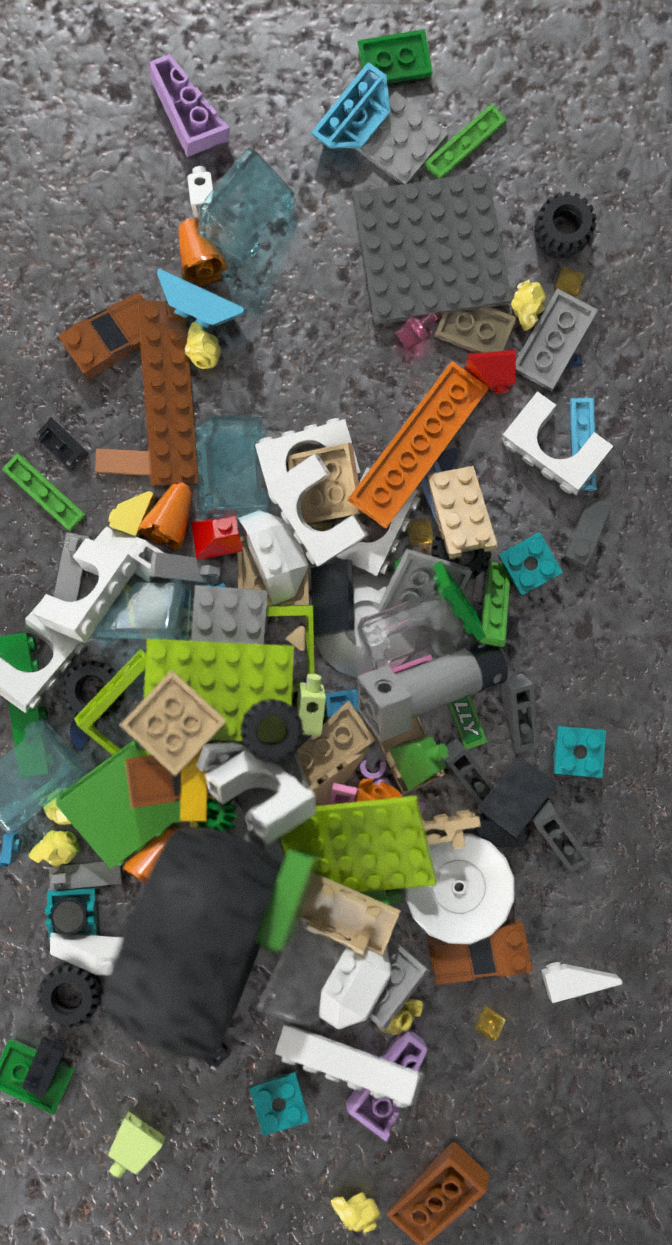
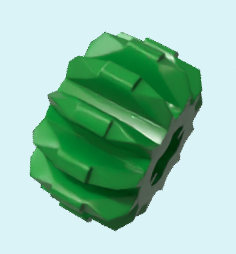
M215 797L214 799L207 798L206 821H200L197 825L200 828L219 830L229 833V827L232 829L236 828L232 822L239 817L233 814L237 808L231 804V800L222 804Z

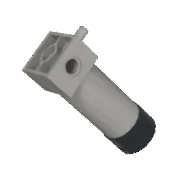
M479 641L463 647L459 651L398 674H394L388 665L358 676V711L382 742L410 731L412 717L506 682L508 668L505 657L499 646L484 644Z

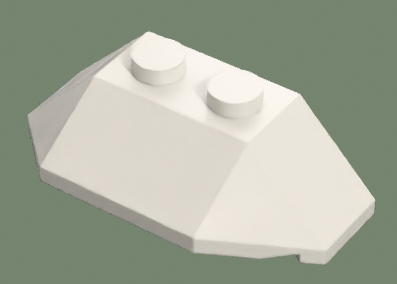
M260 510L238 518L237 520L272 606L294 598L309 564L301 545L293 535L295 530L291 523L287 524L284 519Z
M388 945L384 955H380L367 948L362 955L351 950L352 947H346L321 991L320 1018L340 1030L346 1026L364 1021L369 1017L391 977Z

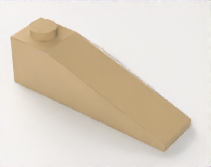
M368 746L309 785L316 799L315 806L329 805L333 784L344 785L370 750Z

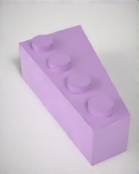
M169 54L150 61L149 77L186 156H191L229 141L230 127L225 121L223 122L213 106H210L202 97L200 90L194 87L187 74Z
M408 1029L393 1039L380 1058L418 1071L428 1049L424 1040ZM362 1087V1090L355 1089L345 1101L348 1113L387 1142L390 1135L389 1131L399 1115L401 1106L395 1105L393 1103L394 1099L385 1096L384 1099H380L370 1095L371 1090Z

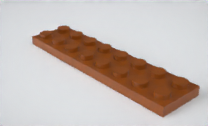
M138 301L137 303L151 486H171L172 484H179V482L186 485H197L199 482L189 357L185 354L187 343L186 318L174 313L176 308L170 306L168 301Z

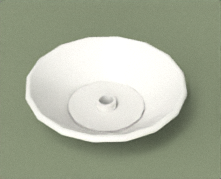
M369 573L353 574L354 630L318 638L314 637L322 657L338 672L358 678V676L387 665L390 669L400 666L412 653L419 634L418 624L379 614L377 610L391 579L384 576L378 578ZM364 620H368L371 624L368 629L362 627L361 623Z
M463 833L464 848L453 849L452 841L429 845L437 877L436 886L405 888V899L413 919L428 935L448 944H472L491 936L507 920L514 902V876L506 857L491 842L473 834ZM458 882L463 884L461 891H457L454 888Z

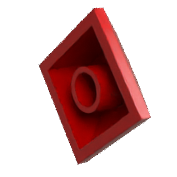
M516 350L468 354L464 370L488 386L489 392L496 391V394L508 393L515 385Z
M237 513L191 522L197 561L243 551Z

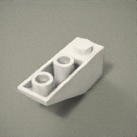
M106 527L94 540L95 542L128 553L138 566L134 573L149 583L154 578L150 576L152 553H164L146 540Z

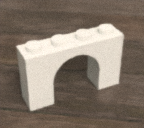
M537 391L503 434V445L510 452L515 453L516 451L522 455L523 461L532 467L535 465L541 469L542 475L547 479H554L560 483L561 489L566 493H573L577 496L610 455L613 445L594 432L574 456L567 459H554L547 456L540 449L537 436L555 413L556 404Z
M330 419L326 421V425L318 427L317 424L309 425L303 428L304 431L297 433L295 431H287L281 434L282 437L276 439L272 437L260 439L259 443L255 444L266 486L287 472V456L296 448L303 445H316L325 448L352 443L345 419ZM354 452L357 475L360 477V469Z
M313 454L268 484L267 487L270 490L268 495L274 504L278 503L282 509L280 513L287 524L291 523L294 528V537L299 544L303 543L308 550L306 555L313 565L316 563L317 566H322L369 534L357 515L350 516L328 531L315 530L306 523L301 511V504L305 494L312 487L331 475L320 456Z
M368 467L366 468V470H365V472H364V474H363V476H362L360 482H361L362 479L365 477V475L368 473V471L370 470V468H368ZM414 490L392 520L388 532L381 539L370 543L359 541L335 558L341 561L346 559L352 560L354 567L380 578L381 574L385 575L391 563L388 559L391 553H396L401 541L398 538L402 531L406 532L411 522V519H408L412 510L416 511L421 501V498L418 497V490Z
M87 538L73 557L83 570L99 575L95 589L87 597L75 602H65L46 594L33 612V615L43 626L84 643L94 632L138 567L128 553Z
M34 610L26 617L25 628L50 646L53 653L51 662L40 671L28 673L15 669L0 658V695L25 713L30 708L34 709L40 703L42 693L45 690L49 691L57 682L56 677L60 672L65 673L72 664L70 660L75 654L79 656L87 645L82 641L43 626L33 615Z
M247 749L205 773L208 792L222 804L251 788L263 787L277 793L271 800L250 812L253 831L268 844L316 813V799L311 790L304 788L298 783L296 778L289 776L278 764L270 761L269 763L263 762L261 759L258 760Z

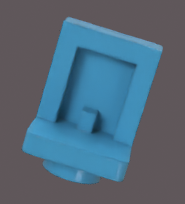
M356 689L325 693L324 717H331L348 700L359 713Z
M8 832L4 834L0 867H8V864L16 861V854H19L21 849V839H18L19 833Z

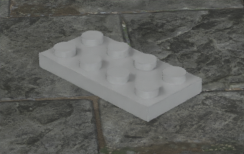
M557 288L516 359V373L553 391L598 310Z

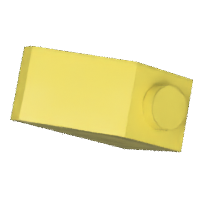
M148 491L118 504L117 508L112 509L109 515V526L112 529L139 538L141 529L138 530V527L151 511L156 499L154 493Z

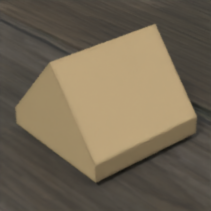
M299 626L285 638L300 651H304L305 627Z

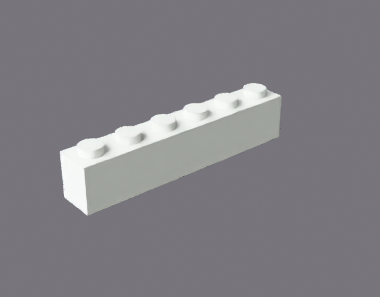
M293 1025L283 1026L275 1052L276 1055L282 1056L281 1061L291 1065H295L296 1062L303 1064V1069L312 1073H317V1071L324 1072L327 1079L339 1082L340 1079L348 1082L347 1086L353 1089L362 1090V1087L371 1090L370 1095L380 1099H384L385 1096L394 1099L393 1103L404 1108H407L408 1105L416 1104L424 1078L423 1073Z

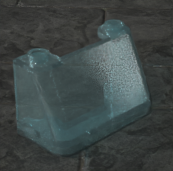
M249 147L204 200L200 210L197 234L245 263L250 255L254 256L260 246L257 243L259 235L278 211L283 213L286 210L290 211L296 200L294 192L259 153Z
M208 415L196 423L194 431L199 482L196 484L199 513L201 515H224L268 510L270 497L264 488H259L255 444L259 443L265 434L262 418Z
M169 579V583L127 582L89 638L98 640L164 639L188 641L191 586L184 584V580Z
M43 718L38 722H31L25 728L24 740L0 759V826L7 833L17 829L72 785L82 773L79 756Z

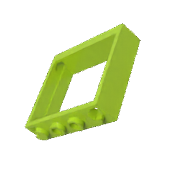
M266 606V616L305 615L306 678L307 675L314 674L313 606ZM292 683V692H296V696H298L300 683Z
M142 649L123 666L74 718L79 728L112 755L121 748L97 729L93 723L146 668V652ZM147 750L145 751L148 756L152 755Z

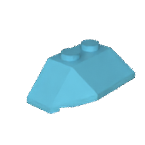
M368 62L313 129L311 135L328 148H362L390 114L387 76Z
M158 269L157 271L168 304L176 308L174 313L185 318L191 315L197 318L196 323L208 328L209 324L218 326L243 316L248 312V309L165 270Z

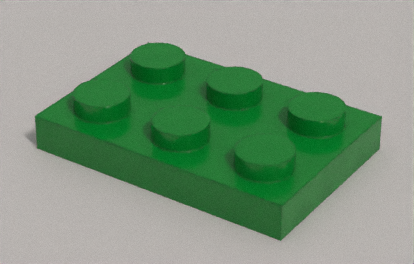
M425 29L357 40L361 68L363 69L369 62L387 76V84L432 77L433 71Z
M440 561L433 565L436 572L433 578L439 586L438 591L445 601L448 600L450 602V608L456 618L460 617L462 619V625L468 635L473 633L478 641L486 637L475 609L443 562Z
M10 1038L0 1058V1091L54 1115L75 1071V1067L61 1062L49 1092L42 1099L22 1088L37 1050Z

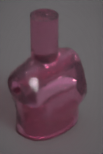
M433 312L429 313L422 320L412 316L394 333L409 351L428 337L426 328L437 320V317Z

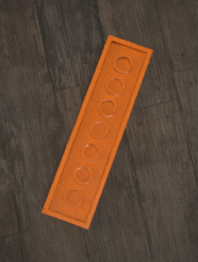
M451 361L347 501L381 526L387 528L488 391L489 387Z

